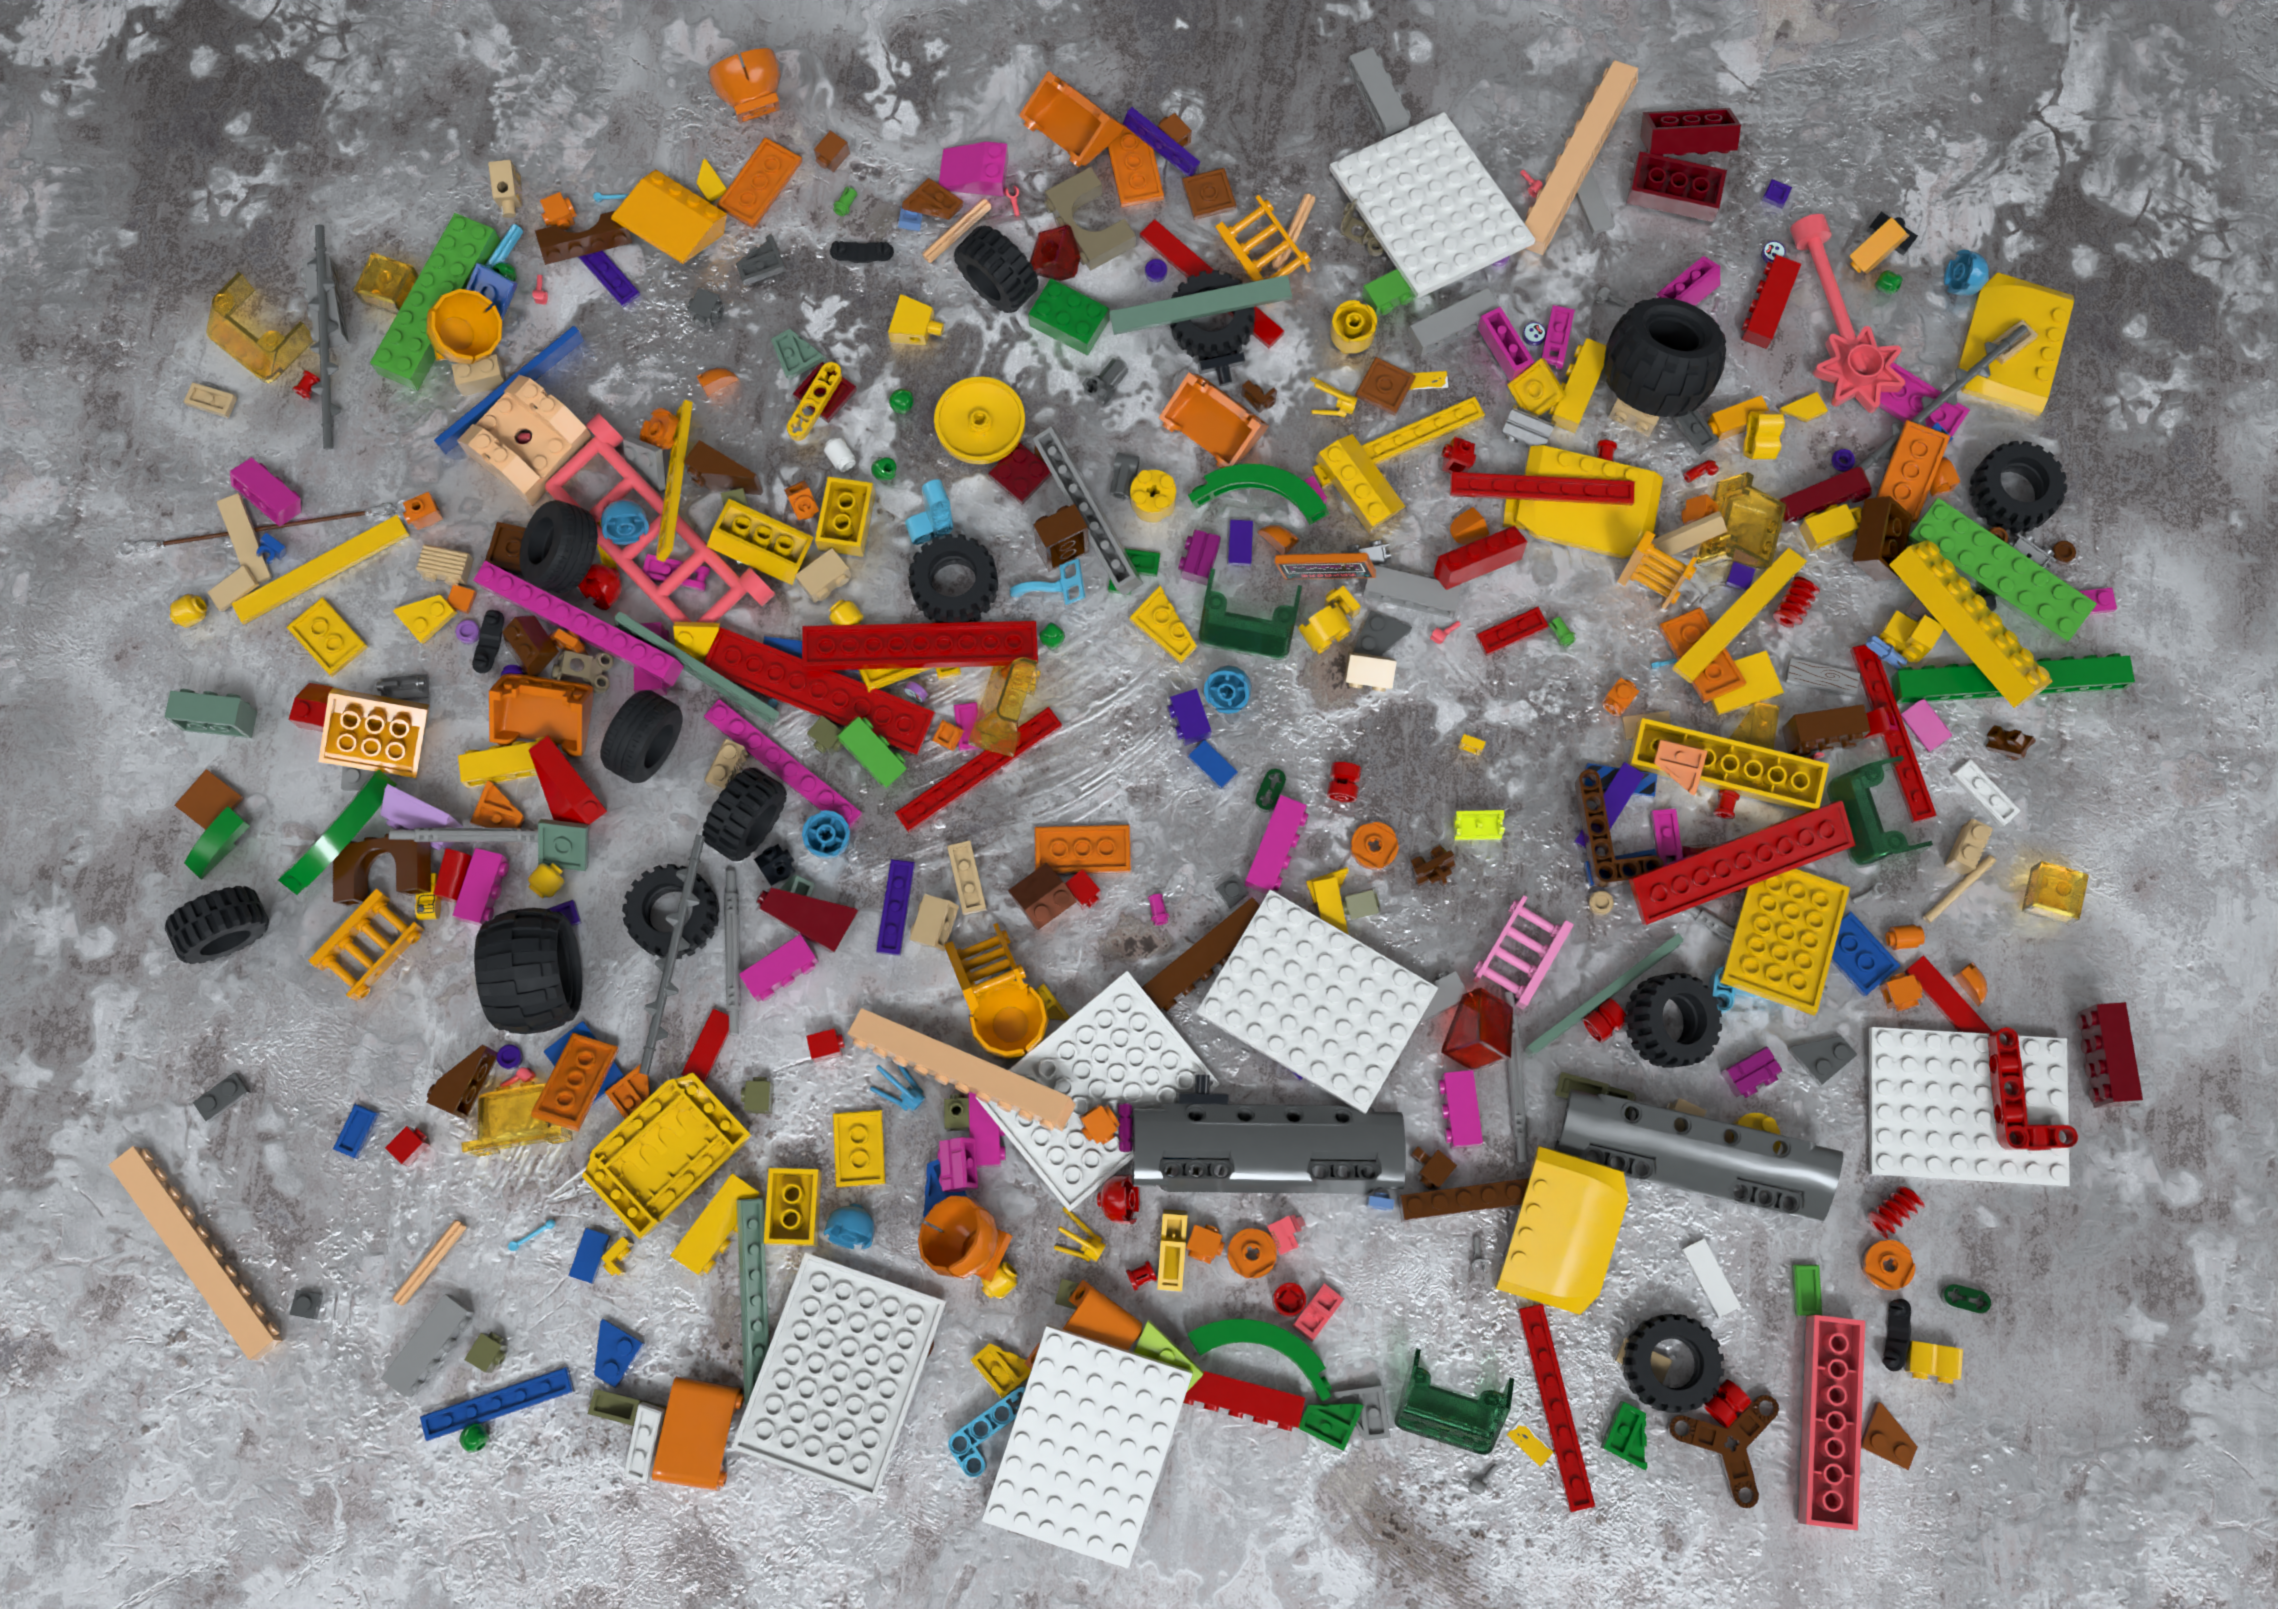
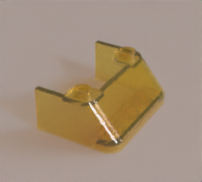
M238 272L213 297L206 334L213 343L260 381L272 383L314 341L310 331L301 321L285 337L277 331H268L258 339L230 317L255 291L246 278Z

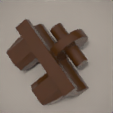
M1994 725L1987 734L1989 742L1985 747L1988 751L2004 754L2009 760L2016 761L2019 758L2024 759L2028 748L2036 740L2033 736L2025 735L2020 730L2006 731L2001 726Z
M1441 845L1430 852L1433 860L1426 863L1422 856H1418L1411 861L1415 882L1418 887L1427 882H1430L1431 885L1439 882L1441 886L1447 885L1446 877L1451 875V869L1456 867L1454 853L1451 850L1447 852Z

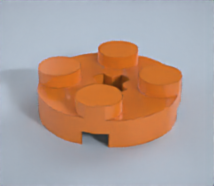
M658 408L651 413L653 415L651 420H645L639 440L659 447L662 451L664 449L669 450L674 444L673 436L679 418L664 408Z
M1372 822L1360 826L1353 834L1351 840L1352 857L1360 866L1370 870L1378 871L1389 866L1394 861L1399 849L1395 832L1388 825L1381 822ZM1376 840L1379 842L1378 846L1381 849L1379 851H1371L1368 843H1373Z
M1247 1228L1234 1235L1228 1246L1227 1258L1231 1268L1238 1275L1246 1279H1257L1268 1274L1273 1268L1276 1261L1277 1248L1274 1240L1268 1233L1259 1229ZM1250 1246L1252 1249L1257 1248L1259 1251L1256 1254L1257 1259L1254 1261L1252 1258L1247 1259L1245 1256L1248 1253L1247 1248Z
M1895 1240L1878 1241L1866 1250L1863 1257L1862 1272L1875 1287L1882 1290H1898L1908 1285L1913 1279L1915 1263H1913L1910 1250L1904 1244ZM1889 1259L1893 1260L1894 1270L1886 1271L1883 1262Z

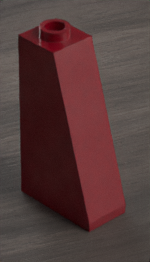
M772 887L767 892L762 890L756 900V903L759 904L756 910L795 933L801 934L802 937L830 953L835 952L859 911L852 907Z

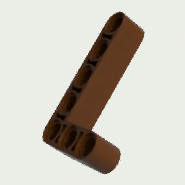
M1593 769L1584 770L1576 779L1575 790L1592 882L1596 886L1603 888L1630 884L1628 878L1648 871L1646 864H1652L1655 868L1665 865L1658 856L1615 860L1601 778ZM1582 779H1590L1593 786H1585ZM1586 801H1593L1597 809H1590ZM1591 824L1599 825L1601 832H1594L1591 829ZM1595 847L1603 848L1605 856L1597 855ZM1623 867H1629L1633 872V876H1626L1623 873ZM1599 870L1607 871L1609 879L1601 878Z

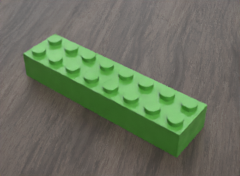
M454 213L370 361L378 375L416 391L419 390L436 360L434 348L426 334L428 310L439 296L457 289L466 290L476 263L485 265L501 241L495 229Z
M1937 498L1909 534L1908 541L1912 544L1926 540L1936 544L1940 550L1939 553L1953 563L1955 571L1979 589L1986 590L1988 594L1995 595L1997 601L2061 644L2069 642L2097 605L2096 602L1940 498Z

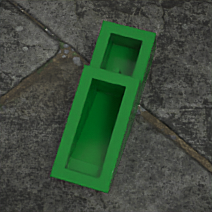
M227 806L198 839L184 864L202 880L237 846L234 842L251 826L236 811Z

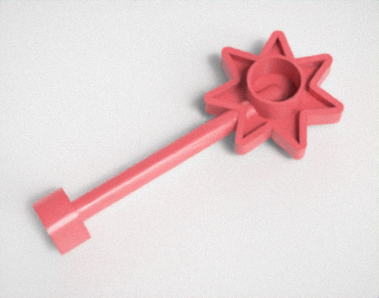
M1812 214L1803 217L1791 226L1790 232L1798 250H1809L1840 334V336L1831 334L1828 337L1825 346L1831 359L1819 363L1813 371V375L1816 378L1835 384L1831 400L1833 406L1837 407L1855 397L1869 413H1874L1880 405L1881 392H1899L1905 385V380L1890 367L1902 349L1897 345L1877 347L1872 329L1869 326L1863 327L1856 338L1823 246L1832 235L1826 217L1823 214Z

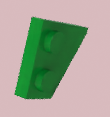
M1620 1401L1600 1448L1645 1471L1647 1470V1462H1645V1446H1647V1436L1645 1434L1646 1413L1626 1402Z
M1362 1403L1309 1404L1298 1429L1345 1451L1365 1405Z

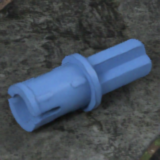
M1876 635L1867 638L1866 646L1875 652L1881 661L1888 662L1897 671L1903 668L1897 661L1906 666L1907 658L1895 651L1893 645L1886 644Z

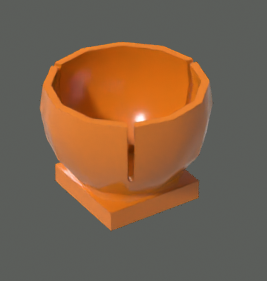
M769 48L741 52L745 67H742L738 54H735L711 66L708 71L710 84L717 97L735 109L739 124L780 110L776 92L781 73L778 59L773 50Z
M950 1196L935 1204L924 1220L942 1229L943 1232L922 1223L918 1237L921 1259L938 1275L965 1279L974 1274L992 1282L1013 1236L997 1229L994 1216L973 1198Z

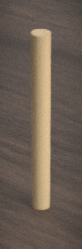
M1988 855L1976 866V869L1971 871L1923 916L1924 921L1930 924L1996 862V859L1992 855Z

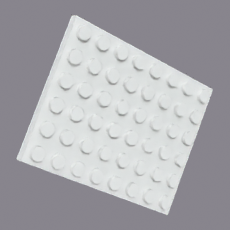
M1445 112L1330 164L1329 170L1350 201L1353 202L1355 198L1358 199L1357 211L1417 299L1525 249L1535 242L1532 233Z
M1269 890L1196 1011V1014L1366 1114L1437 992L1438 987L1276 892Z
M1125 971L1042 1040L1032 1051L1008 1069L1013 1073L1071 1097L1076 1106L1063 1131L1055 1128L1053 1131L1042 1127L1037 1120L1032 1119L1030 1122L1018 1116V1112L1014 1110L1006 1112L997 1107V1103L993 1101L985 1103L978 1098L976 1099L1070 1212L1134 1158L1133 1150L1131 1152H1120L1119 1141H1121V1138H1119V1126L1116 1127L1117 1131L1113 1133L1115 1137L1105 1144L1101 1142L1096 1144L1093 1139L1088 1141L1081 1131L1084 1127L1079 1119L1081 1115L1098 1104L1102 1105V1107L1108 1105L1118 1120L1120 1117L1118 1105L1121 1103H1130L1132 1111L1133 1108L1159 1109L1164 1104L1177 1103L1176 1092L1195 1093L1196 1074L1210 1075V1092L1219 1086L1220 1083L1130 973Z
M1881 1027L1869 1028V1175L2066 1187L2070 1186L2069 1147L2027 1151L2005 1150L1999 1145L1989 1067V1034ZM2000 1035V1042L2006 1045L2007 1039L2005 1035ZM2018 1036L2028 1125H2069L2067 1038ZM2005 1083L2004 1090L2010 1095L2012 1088L2008 1083ZM2060 1131L2059 1139L2062 1143L2065 1142L2066 1136L2064 1132ZM2011 1132L2009 1135V1140L2012 1144L2016 1143L2017 1138L2016 1135Z
M805 1253L731 1449L876 1500L947 1302Z
M1046 1324L982 1517V1522L1128 1568L1192 1377V1371Z

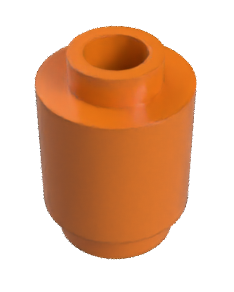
M1909 924L1890 927L1889 931L1885 934L1887 945L1891 946L1892 950L1918 948L1919 945H1923L1925 936L1921 926Z

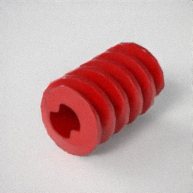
M1799 576L1794 577L1790 588L1785 592L1786 595L1783 596L1781 603L1777 606V610L1773 613L1775 621L1787 628H1793L1794 624L1801 625L1803 623L1801 617L1807 616L1806 610H1810L1812 607L1810 602H1814L1816 600L1814 595L1820 593V589L1814 583Z
M1899 1186L1896 1188V1192L1889 1194V1199H1884L1882 1205H1877L1875 1212L1870 1211L1867 1217L1871 1226L1880 1235L1888 1239L1887 1230L1895 1234L1896 1229L1893 1225L1895 1224L1902 1228L1904 1225L1901 1218L1910 1221L1911 1218L1908 1212L1917 1215L1918 1211L1915 1206L1917 1205L1924 1209L1925 1204L1912 1189Z

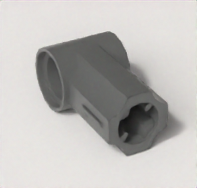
M1117 452L1110 496L1119 500L1129 499L1131 484L1138 472L1139 456Z

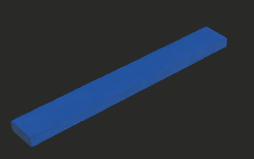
M572 326L434 439L440 450L446 455L459 444L457 440L472 424L475 425L505 394L504 390L519 375L536 381L584 341L580 331L575 326Z

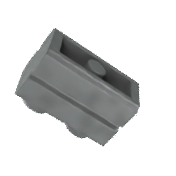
M1514 405L1502 433L1506 435L1505 438L1509 441L1518 443V440L1527 443V448L1539 445L1546 446L1556 422Z

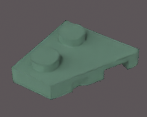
M790 328L771 338L784 374L789 380L826 360L823 354Z

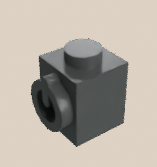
M701 288L697 289L694 298L690 299L687 307L690 317L696 325L701 327L706 325L712 328L715 323L722 319L725 309L719 294Z

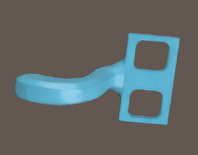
M1077 558L1060 565L1061 578L1058 581L1022 582L1009 589L1010 596L1018 598L1032 591L1061 592L1064 594L1065 605L1086 598L1080 559ZM1075 563L1076 575L1066 578L1065 568ZM1078 585L1079 597L1070 600L1069 589Z

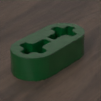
M1280 769L1269 770L1263 779L1255 800V805L1261 812H1271L1276 807L1286 781V776ZM1277 775L1281 783L1277 782L1274 789L1270 788L1272 780L1269 777L1274 778ZM1267 792L1271 793L1270 802L1272 804L1268 803L1266 806H1263L1260 798L1264 799Z
M1951 1284L1945 1286L1940 1292L1941 1301L1950 1308L1973 1314H1983L1991 1307L1990 1297L1987 1293L1980 1290ZM1955 1290V1294L1963 1298L1962 1300L1958 1299L1952 1302L1948 1292ZM1979 1297V1301L1983 1302V1306L1977 1308V1305L1969 1302V1299Z

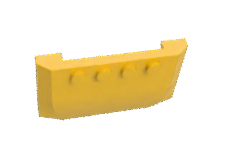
M1997 272L1977 294L1957 368L1965 371L1971 369L1987 355L1985 349L1987 342L1992 343L2021 320H2024L2038 336L2033 342L2002 365L1995 359L1989 364L1991 375L1988 378L1976 375L1961 388L1962 393L2039 416L2043 412L2049 398L2074 304V295Z
M1545 445L1530 446L1524 475L1635 481L1634 504L1632 506L1519 500L1515 523L1525 527L1531 536L1553 543L1627 559L1631 558L1633 555L1632 548L1639 545L1647 530L1654 533L1663 477L1658 473Z
M690 1073L687 1076L666 1081L591 1151L590 1160L582 1177L629 1229L642 1240L653 1232L739 1151L752 1135L694 1073Z
M1538 1145L1522 1204L1495 1288L1581 1315L1600 1295L1629 1199L1623 1170Z

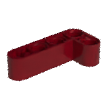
M1856 467L1783 497L1776 504L1784 523L1791 524L1804 519L1809 514L1824 511L1835 504L1838 505L1848 500H1851L1852 503L1863 501L1871 496L1872 488L1863 467Z

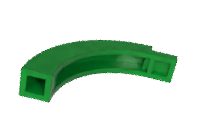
M1237 464L1215 470L1204 476L1208 484L1199 485L1192 490V493L1188 494L1191 502L1197 509L1211 500L1232 491L1261 489L1276 493L1289 500L1301 511L1309 525L1330 514L1320 496L1305 481L1288 471L1263 464Z
M378 769L363 784L327 829L280 876L278 881L296 895L305 887L307 888L383 803L387 784L396 787L397 784Z
M1228 1319L1209 1323L1187 1334L1199 1356L1214 1348L1231 1343H1254L1272 1348L1288 1357L1297 1365L1308 1379L1321 1402L1331 1397L1329 1391L1332 1387L1325 1376L1320 1378L1318 1373L1326 1369L1319 1357L1298 1337L1276 1325L1252 1319Z

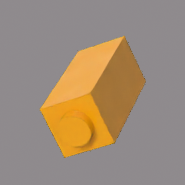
M1891 217L1850 255L1853 260L1850 264L1858 273L1863 270L1868 274L1905 241L1909 235Z
M1762 395L1712 413L1707 424L1713 434L1721 441L1747 431V420L1750 411H1769Z

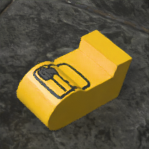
M431 873V892L419 894L415 897L417 920L440 918L441 900L433 895L438 878L436 873Z

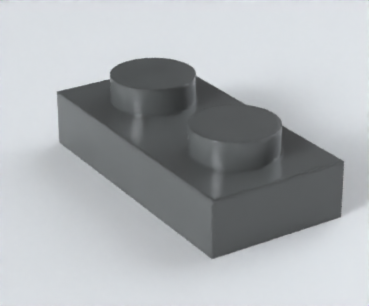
M1697 409L1695 411H1688L1687 415L1673 418L1675 424L1699 455L1718 444L1719 438L1713 434L1711 428Z
M232 1073L195 1100L193 1104L204 1120L210 1123L250 1094V1091L239 1075Z

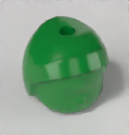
M501 262L492 268V270L513 281L517 279L516 270L509 263Z
M1886 270L1880 274L1875 287L1884 294L1893 295L1899 290L1903 278L1899 274Z
M902 388L895 390L889 398L890 407L895 412L904 415L910 411L914 403L912 392Z
M879 457L872 463L871 472L877 480L889 481L896 476L897 466L893 459Z
M1050 622L1039 633V638L1043 645L1050 650H1054L1064 641L1065 632L1056 624Z
M472 1423L463 1429L459 1442L465 1451L474 1453L484 1448L490 1437L482 1425Z

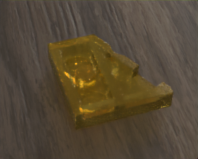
M1756 702L1729 739L1774 750L1780 706Z

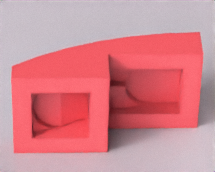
M1324 1283L1292 1327L1312 1342L1344 1298Z

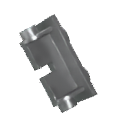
M2025 532L2022 535L2016 533L2014 536L2018 538L2017 541L2012 539L2008 543L2025 556L2028 553L2032 555L2030 559L2046 570H2049L2051 567L2048 564L2049 561H2057V559L2052 557L2055 554L2045 546H2042V548L2036 546L2033 543L2035 539Z
M1383 539L1370 541V546L1361 547L1360 544L1348 545L1347 550L1341 551V553H1368L1373 564L1385 563L1388 559H1391L1390 551L1385 550V547L1390 546V544L1383 543Z
M428 674L381 678V681L376 683L377 691H381V696L396 699L428 697Z

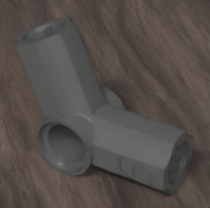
M1112 359L1099 376L1086 377L1082 383L1084 393L1103 405L1107 404L1112 398L1117 385L1128 373V368L1120 360Z

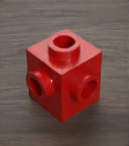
M1454 437L1449 444H1445L1441 454L1444 457L1442 471L1448 473L1468 472L1476 460V454H1474L1475 444L1458 437Z

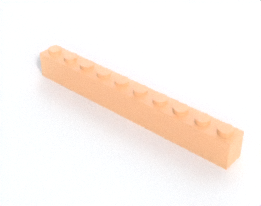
M1614 60L1610 68L1607 67L1605 69L1601 85L1596 86L1592 101L1587 102L1585 106L1584 116L1582 119L1577 120L1573 136L1568 137L1563 154L1558 155L1553 172L1550 171L1547 175L1545 187L1538 191L1534 207L1531 206L1527 212L1524 224L1534 236L1535 242L1525 249L1544 255L1580 185L1593 165L1638 82L1637 67Z
M863 1008L860 1009L847 1033L854 1040L853 1044L860 1049L865 1050L868 1047L873 1050L874 1054L884 1059L886 1056L893 1058L896 1064L902 1067L909 1065L914 1067L913 1070L920 1075L935 1076L934 1079L939 1083L947 1085L949 1082L964 1094H968L970 1091L976 1094V1098L985 1103L993 1101L997 1103V1107L1006 1112L1014 1110L1018 1112V1116L1030 1122L1032 1119L1037 1120L1042 1127L1053 1131L1054 1128L1063 1131L1076 1106L1070 1096Z
M132 1146L108 1166L249 1360H259L283 1341L278 1335L280 1333L279 1328L272 1321L269 1322L264 1316L266 1311L259 1302H254L250 1296L252 1294L250 1288L245 1283H240L236 1277L238 1274L236 1269L222 1258L224 1255L223 1251L218 1245L211 1243L208 1239L210 1234L207 1229L201 1224L198 1225L194 1217L196 1215L188 1205L184 1206L180 1200L182 1197L180 1192L166 1181L168 1178L167 1174L152 1162L154 1157L151 1152L146 1148Z

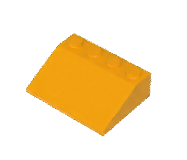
M655 169L640 180L613 213L611 219L684 264L724 235L727 213Z
M332 688L328 696L318 762L377 771L379 769L383 773L416 778L430 704Z

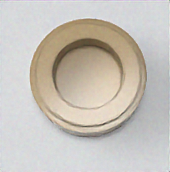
M1606 891L1593 893L1588 901L1591 912L1599 916L1608 914L1614 905L1612 896Z

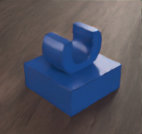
M267 533L260 539L261 546L256 551L257 556L260 557L262 553L268 552L270 554L266 560L268 564L273 563L275 557L281 560L286 555V547Z

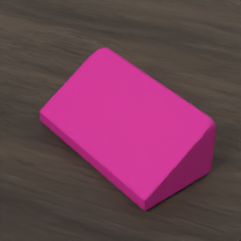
M1921 699L1901 714L1902 719L1928 752L1952 737L1951 732L1925 699Z

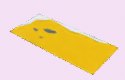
M1447 371L1411 373L1416 378L1410 390L1448 388Z
M1521 1420L1507 1434L1540 1467L1554 1453Z

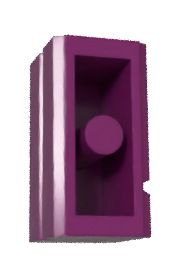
M1194 530L1193 536L1187 537L1185 549L1188 552L1186 557H1181L1178 570H1181L1182 579L1208 585L1221 542L1220 536Z
M1766 1046L1723 1070L1721 1075L1736 1098L1742 1094L1747 1098L1758 1092L1756 1086L1761 1083L1768 1086L1779 1080L1776 1075L1783 1071L1769 1047Z

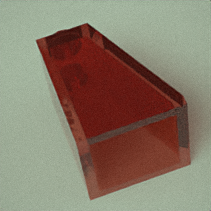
M1481 987L1463 994L1443 1043L1441 1053L1466 1068L1473 1070V1072L1511 1059L1513 1007Z

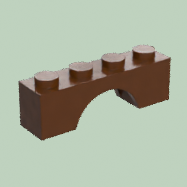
M615 211L600 214L598 222L592 228L582 232H567L557 225L535 230L545 265L631 244L630 232L611 219Z

